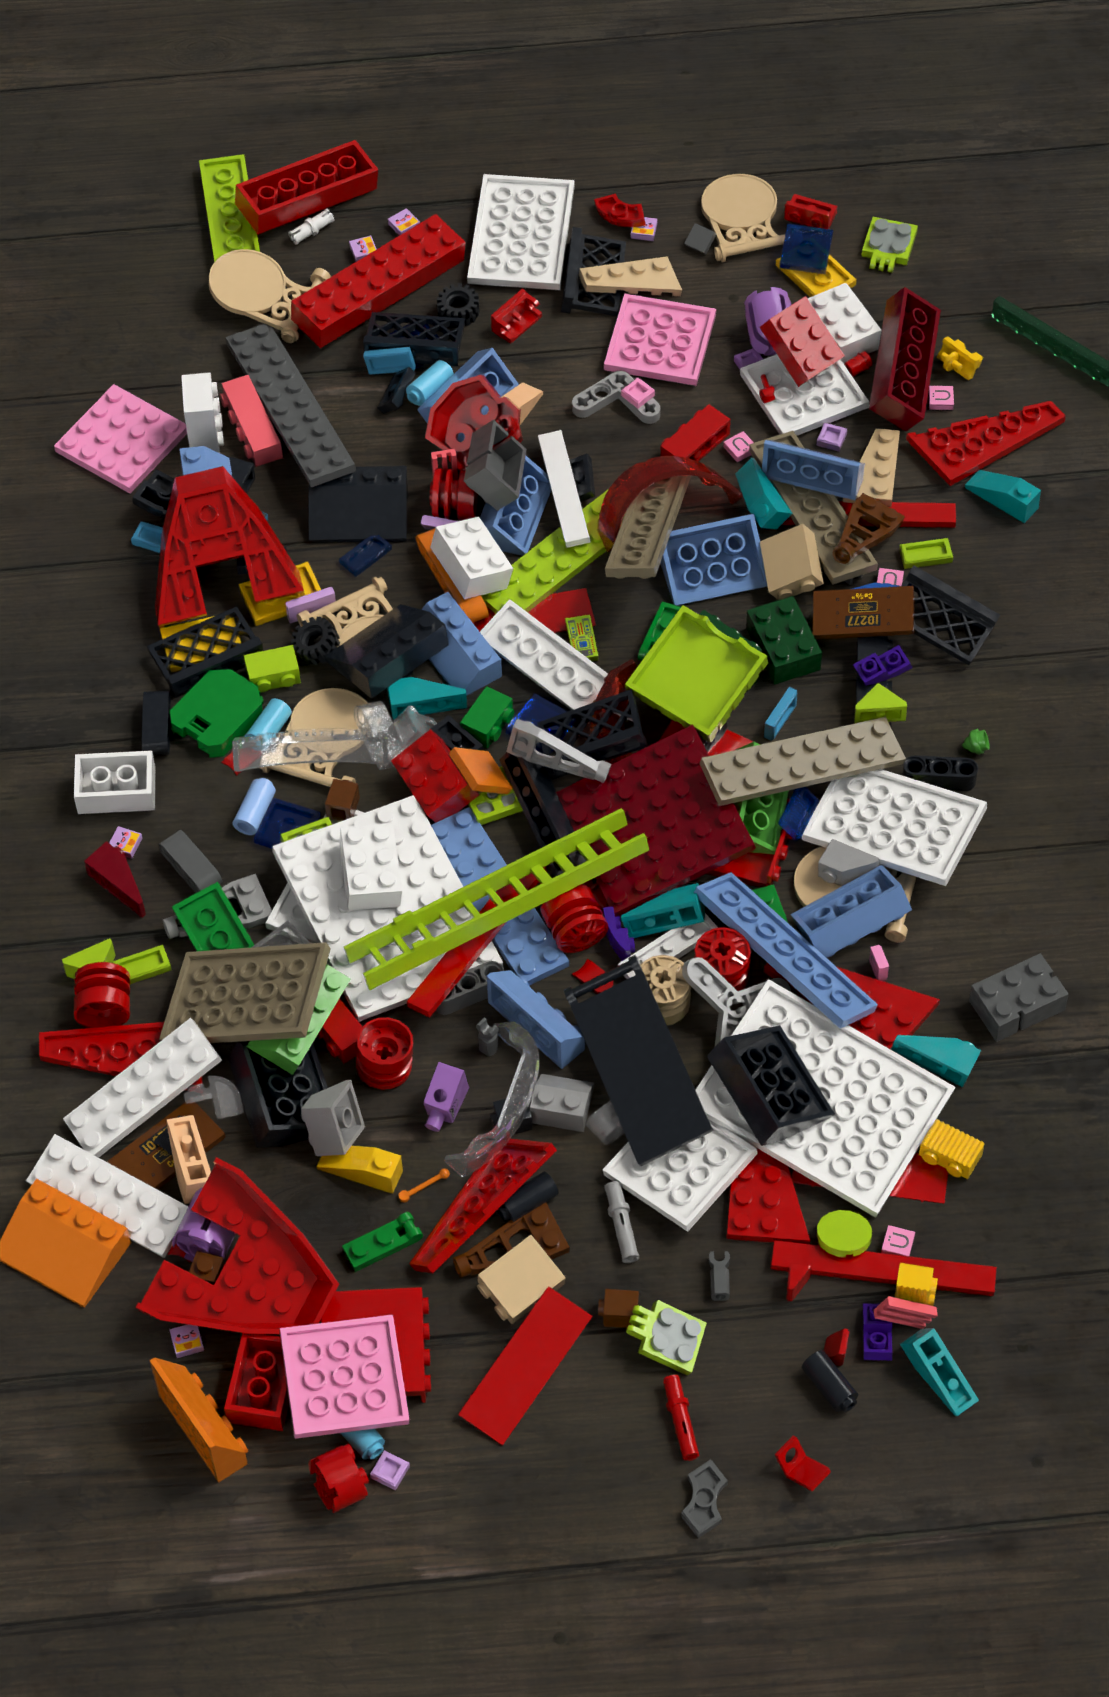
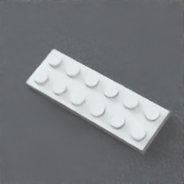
M510 599L480 631L498 655L570 710L613 696L622 687L620 682ZM601 709L595 712L593 718L601 711Z
M189 1018L63 1119L82 1148L99 1158L222 1061V1059L195 1021Z
M54 1134L26 1180L32 1185L37 1178L128 1228L132 1241L163 1258L166 1257L173 1245L172 1239L188 1208L183 1203Z

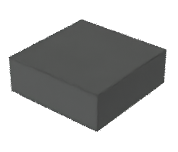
M695 223L684 244L706 255L717 234Z

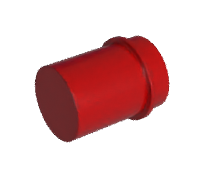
M863 351L846 361L844 365L851 376L854 377L860 372L868 370L872 366V360L868 353Z

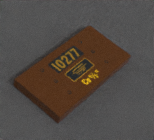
M913 586L813 591V636L815 639L914 634Z
M190 1098L108 1160L107 1163L158 1190L176 1176L173 1156L154 1142L167 1128V1119L177 1118L179 1115L182 1117L194 1115L205 1153L224 1140L226 1136L221 1128Z

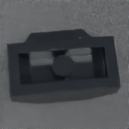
M449 715L431 728L433 732L443 739L450 751L453 747L483 751V745Z

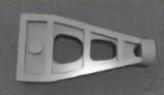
M517 719L513 726L506 751L517 757H522L526 761L588 779H595L602 783L605 782L612 765L603 760L596 761L543 729L536 727L533 723ZM537 742L544 743L554 749L556 756L539 753L535 749ZM562 755L570 758L576 763L561 759Z
M256 874L235 880L222 887L228 899H237L242 910V914L238 917L245 929L266 923L272 910ZM176 915L163 919V925L169 939L177 936H187L182 926L177 927L180 922Z

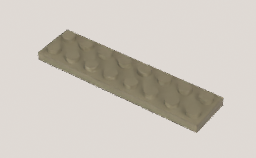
M794 431L749 444V452L761 469L765 440L804 448ZM769 479L793 514L790 518L795 526L804 524L814 533L820 566L832 585L877 570L878 563L869 549L846 564H841L834 559L833 549L840 541L848 518L835 495ZM853 533L850 534L849 537L860 544L863 542L862 538ZM841 550L844 554L848 555L845 550Z
M643 467L605 567L606 577L618 579L640 577L646 579L656 576L692 476L691 467Z
M883 717L703 757L700 761V766L718 805L722 806L902 765L906 758L887 718Z

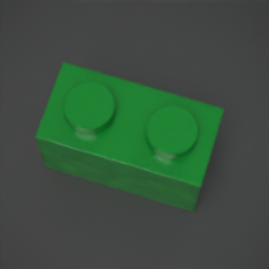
M486 686L464 716L460 725L479 741L484 748L488 749L493 741L496 742L500 737L503 726L511 722L515 713L513 710V699Z

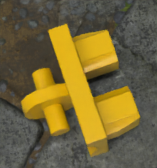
M945 337L942 341V348L937 355V358L944 362L943 368L948 372L955 370L967 380L972 379L976 369L980 367L983 359L982 356L977 352L970 353L966 350L965 344L959 339L954 341L950 337Z

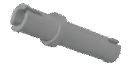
M613 1181L604 1186L609 1202L607 1210L609 1216L613 1219L622 1262L632 1263L639 1259V1253L628 1215L630 1207L625 1202L621 1183Z

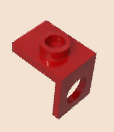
M792 1436L775 1453V1457L786 1478L810 1491H813L831 1473L829 1467L806 1456L796 1436ZM791 1448H795L794 1458L790 1462H786L787 1452Z

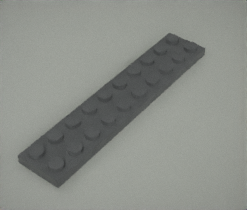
M262 324L226 337L229 349L243 373L249 375L266 412L309 485L314 487L356 472L355 463L272 326Z

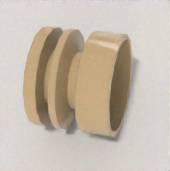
M668 955L652 956L643 961L641 966L666 1024L672 1025L682 1020L689 1011L691 986L683 978L682 967L684 962Z

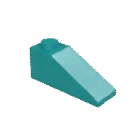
M751 458L735 474L747 508L751 514H754L755 520L761 528L778 529L793 514L754 458Z
M978 470L965 484L966 489L1023 523L1039 508L1041 490L1022 478Z
M414 677L401 678L387 688L393 720L467 708L466 689Z
M696 883L672 889L621 915L623 925L628 929L629 938H637L704 922L706 906L698 899L697 893H694L699 884Z
M897 1035L891 1047V1050L961 1087L964 1086L981 1052L972 1043L958 1038Z
M934 1328L921 1329L900 1344L914 1368L954 1416L960 1415L979 1401Z

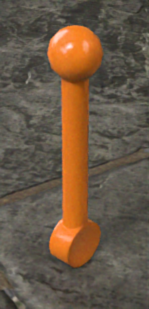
M443 1168L439 1174L413 1189L401 1191L399 1193V1200L404 1203L408 1202L411 1195L440 1179H447L450 1175L449 1170Z

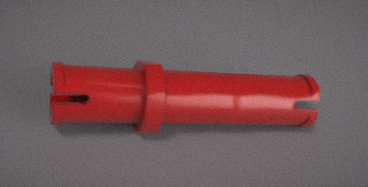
M670 1375L663 1379L668 1399L666 1403L667 1410L672 1414L683 1460H694L699 1457V1451L687 1408L689 1407L688 1398L684 1397L679 1375Z

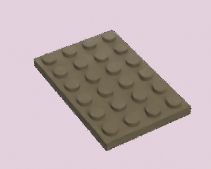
M326 942L186 952L159 1040L162 1041L189 1018L195 1021L210 1043L305 1038L331 948Z

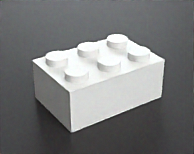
M847 283L808 298L845 355L841 359L843 364L857 356L858 353L865 351L869 354L879 349L882 330Z
M211 373L182 375L183 407L189 447L205 446L220 453V446H224V439L221 428L223 427L222 415L219 413V397L214 398L218 396L217 382H212Z
M479 517L436 527L430 548L464 599L507 589L513 567Z
M152 751L75 754L74 800L78 814L155 810V763Z
M393 823L342 826L340 828L339 845L348 910L400 906L402 885Z

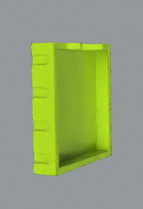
M682 605L625 683L626 691L632 689L634 695L640 698L642 702L654 709H658L673 721L681 723L683 727L686 728L693 724L697 733L704 740L711 743L715 738V734L718 730H721L730 717L731 712L736 709L744 698L746 691L757 680L761 670H764L767 666L768 659L767 655L750 646L743 638L734 639L725 635L710 622L707 616L699 615Z

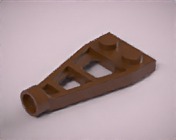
M862 493L852 505L840 541L833 549L834 559L841 564H846L853 558L891 537L901 526L905 516L880 503L873 497ZM861 518L879 529L871 532L859 525L858 521ZM853 533L865 541L860 544L849 536ZM841 550H845L848 555L844 554Z
M544 1203L515 1222L510 1220L469 1251L452 1259L460 1278L470 1274H480L495 1262L487 1260L484 1254L485 1250L500 1243L505 1252H509L512 1249L509 1243L510 1238L521 1230H527L551 1260L569 1253L570 1247L547 1203Z

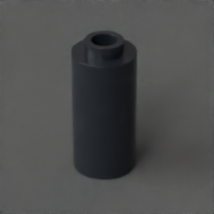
M544 1171L524 1183L497 1209V1212L503 1221L512 1220L515 1222L559 1195L558 1188L550 1175Z
M819 1350L809 1356L801 1368L834 1410L845 1413L854 1408L857 1404V1391L824 1350Z

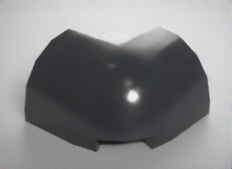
M156 469L148 481L145 480L133 496V504L155 516L165 518L175 479Z

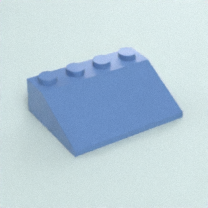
M754 514L671 532L660 564L674 605L679 606L768 587Z

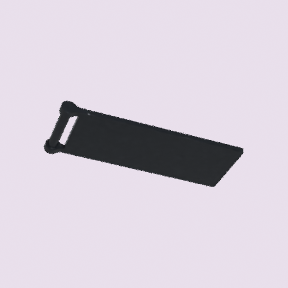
M633 955L628 958L629 961L573 989L569 987L564 990V993L639 1166H643L711 1133L713 1128L650 988L637 956ZM634 971L635 976L583 1002H578L577 998Z

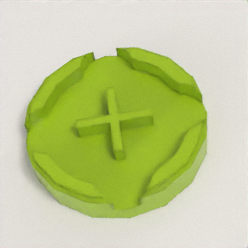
M846 1210L829 1212L817 1224L818 1243L827 1253L837 1257H846V1255L851 1254L857 1256L868 1249L872 1239V1228L868 1220L855 1212Z

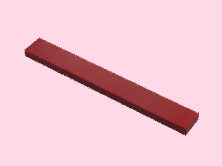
M838 501L848 516L854 503ZM892 502V506H888L905 516L900 527L956 528V503ZM789 517L782 525L795 524ZM861 518L858 521V524L861 526H874Z
M532 873L519 879L527 890L534 888L539 882ZM510 884L496 891L503 902L518 896V893ZM489 899L479 913L482 914L496 907V905ZM505 923L447 951L407 1000V1006L430 1018Z
M774 1240L771 1270L789 1272V1265L791 1266V1264L811 1266L810 1274L897 1285L900 1263L934 1268L932 1277L938 1278L937 1290L994 1296L997 1267L864 1251L857 1256L851 1254L846 1255V1257H837L827 1253L818 1245Z

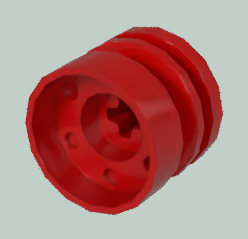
M435 469L430 486V506L433 517L441 518L442 509H444L445 519L449 520L453 509L457 510L459 521L476 517L478 494L464 482L466 470L462 469L458 480H454L452 469H448L446 480H444L443 469Z
M581 884L543 903L540 908L541 915L547 927L551 929L552 937L556 940L558 949L564 953H575L588 949L598 943L608 931V922L603 917L601 909L597 907V901L587 885Z
M726 927L713 928L705 932L697 940L694 958L699 957L706 960L737 991L743 990L747 985L750 975L751 952L746 938L738 931Z
M95 962L86 964L76 971L74 1019L79 1024L88 1028L125 1024L130 1018V973L128 970L114 963Z
M389 1017L376 1018L367 1022L360 1029L357 1036L356 1070L361 1080L370 1087L392 1089L402 1085L409 1078L412 1070L413 1035L409 1028L401 1021Z

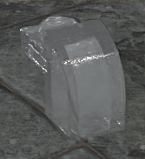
M408 706L390 724V731L400 748L406 749L437 723L434 718L419 714L414 706Z
M208 1076L209 1088H204V1084H198L188 1087V1092L183 1093L185 1105L212 1099L216 1120L244 1114L240 1094L235 1085L226 1078Z

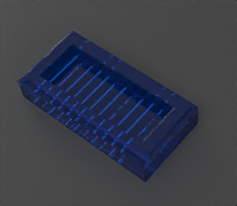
M371 535L339 559V563L357 577L391 551L392 545L379 535Z
M806 787L795 789L778 824L794 840L800 839L819 800Z

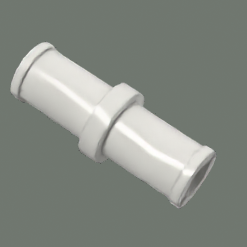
M325 209L315 217L305 219L302 225L289 231L288 234L292 241L295 240L294 244L297 245L307 237L317 235L320 229L333 223L335 220L332 213Z

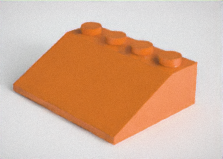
M36 1178L20 1200L0 1240V1261L85 1308L130 1246L131 1239L128 1228Z
M155 1357L149 1360L159 1397L218 1483L248 1464L246 1458L248 1449L240 1437L235 1439L232 1435V1425L225 1415L219 1416L216 1411L218 1406L210 1394L205 1396L201 1390L203 1384L195 1372L190 1374L183 1365Z

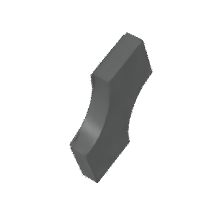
M711 1459L688 1474L687 1479L692 1486L693 1496L689 1505L681 1512V1517L698 1539L722 1523L716 1502L722 1489L728 1485V1480Z

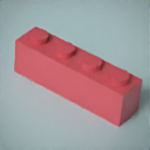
M249 375L222 383L223 393L220 394V399L223 407H228L229 409L228 416L231 424H236L237 426L236 433L239 441H244L245 443L244 450L247 458H252L256 467L282 459L281 442Z

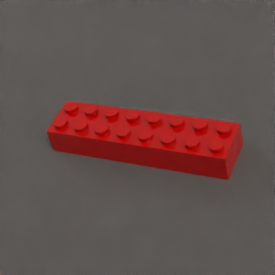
M435 214L292 300L291 320L319 348H322L368 320L372 312H381L464 261L466 242Z

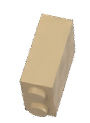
M804 524L760 541L768 591L776 599L781 600L803 592H809L814 590L815 587L824 584L815 535Z
M530 1235L478 1274L479 1284L477 1288L486 1299L490 1297L496 1304L494 1309L503 1321L508 1319L513 1324L533 1309L534 1304L538 1302L548 1286L557 1291L565 1284L566 1277L534 1237Z

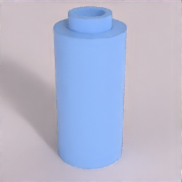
M265 778L252 781L232 822L236 830L246 835L256 834L276 792L271 781Z

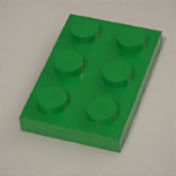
M218 882L172 906L173 912L196 951L255 947Z

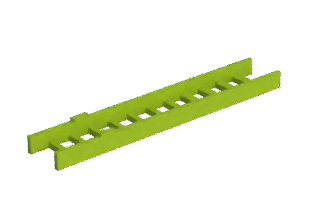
M621 808L414 912L409 910L393 918L392 923L343 946L349 963H352L372 954L379 965L363 973L368 989L372 990L649 851L646 835L642 833L622 844L614 837L613 832L628 825L625 812ZM601 839L610 850L597 855L589 844ZM578 850L586 859V862L575 867L566 856ZM556 862L564 873L551 878L543 867ZM532 873L540 882V885L527 890L519 879ZM510 884L518 893V896L503 902L495 891ZM488 895L496 907L480 914L472 903ZM465 907L473 918L457 926L449 914ZM442 919L450 930L433 937L425 926ZM418 930L424 940L413 943V948L410 949L402 938ZM395 942L402 951V954L386 961L379 952V949Z

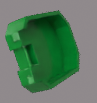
M209 670L170 710L171 730L173 735L176 733L184 738L188 734L197 740L198 748L209 754V758L225 756L249 731L262 713L263 697L259 694L258 686L233 670ZM198 718L208 724L209 727L204 729L194 721Z

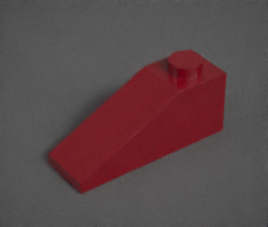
M106 841L84 861L87 875L143 918L146 915L144 903L126 860V854L120 847H113Z

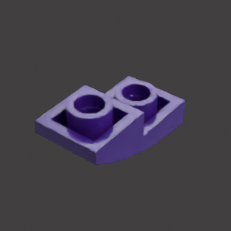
M899 645L880 656L873 653L853 664L865 686L891 679L912 669L911 663Z
M604 907L603 917L608 922L607 938L615 953L623 961L630 957L631 953H635L634 937L629 938L628 929L621 928L620 916H615L614 908Z
M863 1303L864 1360L892 1361V1322L874 1318V1309L879 1304Z

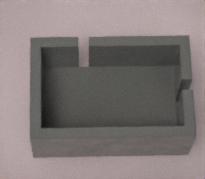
M493 419L472 433L464 482L470 489L479 494L487 504H490L498 511L519 498L527 449L513 436L493 448V445L508 436V432Z
M1041 953L971 986L969 1002L996 1042L1017 1033L1018 1025L1021 1030H1024L1066 1009L1069 994L1057 976L1052 977L1053 970Z

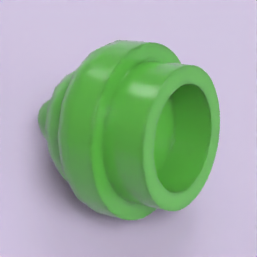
M971 730L969 736L965 738L962 747L972 753L983 754L985 750L990 748L986 731Z

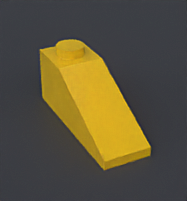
M351 1146L345 1155L321 1156L317 1165L318 1170L392 1194L403 1172L401 1155L376 1147Z

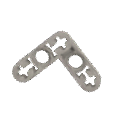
M616 371L577 394L572 400V412L577 417L586 418L619 398L642 422L653 424L660 418V405L654 398H651L639 409L621 396V390L633 382L634 379L627 372ZM599 391H604L608 395L605 397H598L595 394Z

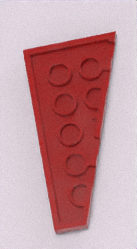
M1052 401L1025 406L1022 410L1009 413L1008 410L1000 412L999 416L988 418L986 415L951 423V426L938 430L936 427L929 428L927 432L916 434L915 432L908 433L906 440L945 482L952 486L1064 423L1066 415Z
M769 963L764 966V972L773 979L782 978L787 981ZM837 967L878 1004L874 1013L849 1024V1026L890 1050L897 1035L912 1036L939 1005L940 999ZM788 982L792 992H794L807 1002L811 1003L803 994H801L797 989H795L791 983Z
M164 1022L39 1032L40 1060L117 1076L160 1042L159 1038ZM200 1077L185 1090L203 1094V1078Z
M498 1137L409 1263L415 1271L434 1273L557 1151L554 1145L548 1142Z
M756 1148L757 1155L731 1183L727 1239L774 1243V1240L810 1244V1238L788 1166Z

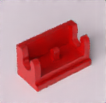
M521 289L491 315L492 332L511 344L542 317V312L535 308L540 303L526 293L524 289Z

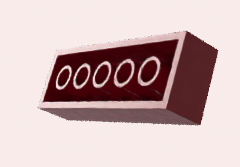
M906 287L886 301L869 405L870 410L904 431L909 430L925 417L941 312L939 308Z

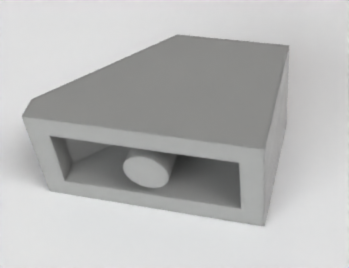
M832 839L818 862V877H821L828 883L844 886L878 867L879 858Z

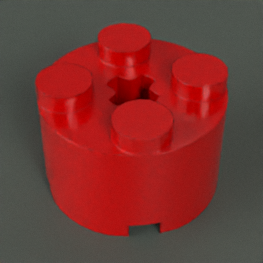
M349 1444L336 1447L309 1460L308 1463L310 1474L316 1473L317 1482L314 1483L317 1493L328 1510L332 1509V1513L340 1511L368 1496L365 1487L369 1483L368 1476L362 1467H357L354 1461L356 1459L354 1451Z

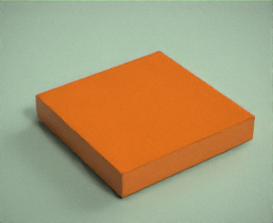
M453 747L449 752L451 759L472 791L509 794L513 789L489 751Z

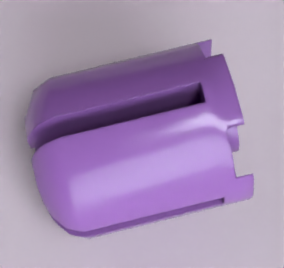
M771 287V291H763L758 294L757 290L754 291L744 302L750 344L756 352L765 356H774L776 352L761 331L760 326L791 306V301L786 291L781 288Z
M200 1188L195 1192L172 1239L173 1247L177 1244L186 1253L184 1258L193 1262L197 1251L223 1257L224 1259L235 1233L191 1211L202 1190Z

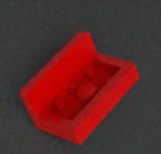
M794 194L791 201H787L785 204L784 219L828 232L837 214V206Z

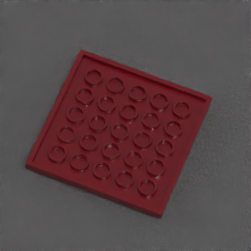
M693 724L612 764L604 783L595 779L584 778L556 792L574 831L622 808L628 825L613 832L614 837L622 844L642 833L646 835L649 851L595 877L609 907L614 908L615 916H621L672 889L678 888L756 849L734 803L718 805L700 766L701 759L709 755ZM601 839L589 844L597 855L610 850Z

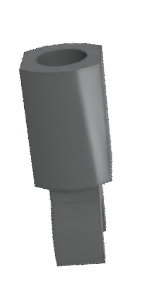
M484 1017L476 1025V1028L479 1031V1051L489 1057L498 1050L499 1029L496 1025L490 1027L487 1019Z
M710 1251L709 1265L712 1268L710 1271L711 1299L714 1301H726L730 1298L729 1270L727 1269L730 1264V1254L728 1251H725L723 1261H716L714 1259V1251Z

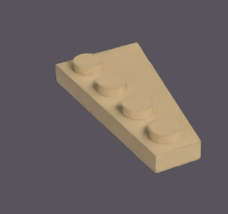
M668 257L580 268L579 277L586 292L616 293L617 290H624L628 294H638V291L651 292V295H661L662 292L672 293V296H681L682 288Z
M875 429L860 460L861 463H865L863 482L856 500L864 493L886 506H892L899 430ZM843 498V502L854 503L856 501Z

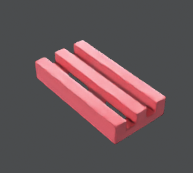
M455 449L432 452L433 477L435 469L438 468L437 458L441 457L443 477L446 480L448 470L447 456H450L454 480H458Z
M890 1296L874 1309L875 1319L924 1329L926 1323L929 1324L932 1321L931 1318L938 1316L937 1308L934 1306Z

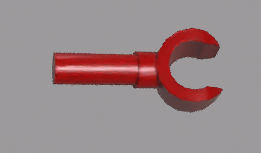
M761 375L764 389L759 391V395L763 403H768L775 400L773 394L775 389L769 385L766 375Z

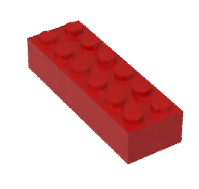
M353 140L236 184L235 205L255 232L261 234L377 189L378 168L357 141Z

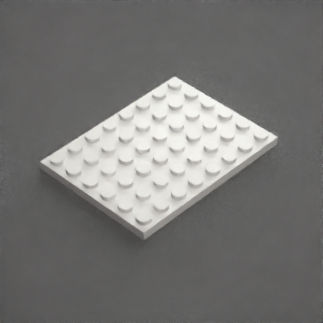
M414 795L274 845L272 848V852L317 942H326L331 948L327 960L329 965L351 978L343 993L358 1022L407 1004V1000L445 953L369 990L363 973L378 966V962L372 954H369L355 962L349 963L343 946L392 923L393 918L409 910L414 912L463 887ZM393 823L402 885L401 905L389 908L348 910L339 845L340 828L342 826ZM465 907L449 914L457 926L473 918ZM442 919L425 926L433 937L450 930ZM418 930L402 938L410 949L413 948V943L424 940ZM492 941L469 969L489 961H496L503 965V961ZM395 942L379 949V952L386 961L402 954V951Z
M768 979L731 1036L780 1025L835 1115L782 1141L761 1146L712 1065L696 1088L706 1115L710 1121L725 1127L741 1139L876 1218L929 1129L951 1097L955 1087L849 1025L840 1029L817 1007Z

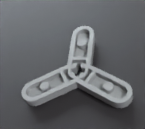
M696 957L687 960L682 967L683 978L719 1013L715 1039L716 1046L724 1037L733 1034L766 982L737 991L703 958ZM771 979L774 983L791 992L788 982L784 979ZM743 1003V1006L735 1011L730 1010L729 1006L732 1004Z

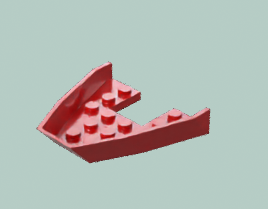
M223 466L175 477L161 538L155 601L159 628L207 616L196 568L243 556L245 557L256 604L295 594H300V597L305 596L300 572L259 507Z
M216 1157L214 1160L215 1166L191 1211L240 1236L214 1285L164 1260L142 1302H138L136 1309L139 1312L163 1321L247 1334H280V1328L319 1324L339 1286L338 1281L304 1234L241 1169Z

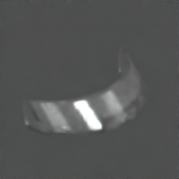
M364 728L285 730L278 733H259L253 737H237L232 741L234 772L268 766L321 762L389 765L388 731L372 732L370 729Z
M514 1021L494 1024L499 1029L498 1036L521 1054L496 1126L490 1132L475 1137L464 1152L446 1155L444 1161L461 1177H465L482 1167L508 1143L519 1128L529 1108L539 1074V1052L536 1042L530 1033Z

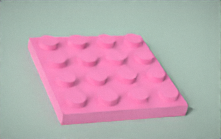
M624 294L605 358L604 370L612 372L624 371L629 375L697 386L716 317V309Z
M113 384L54 445V448L58 454L131 494L185 437L187 429L184 422Z
M393 1315L280 1328L295 1439L409 1424Z

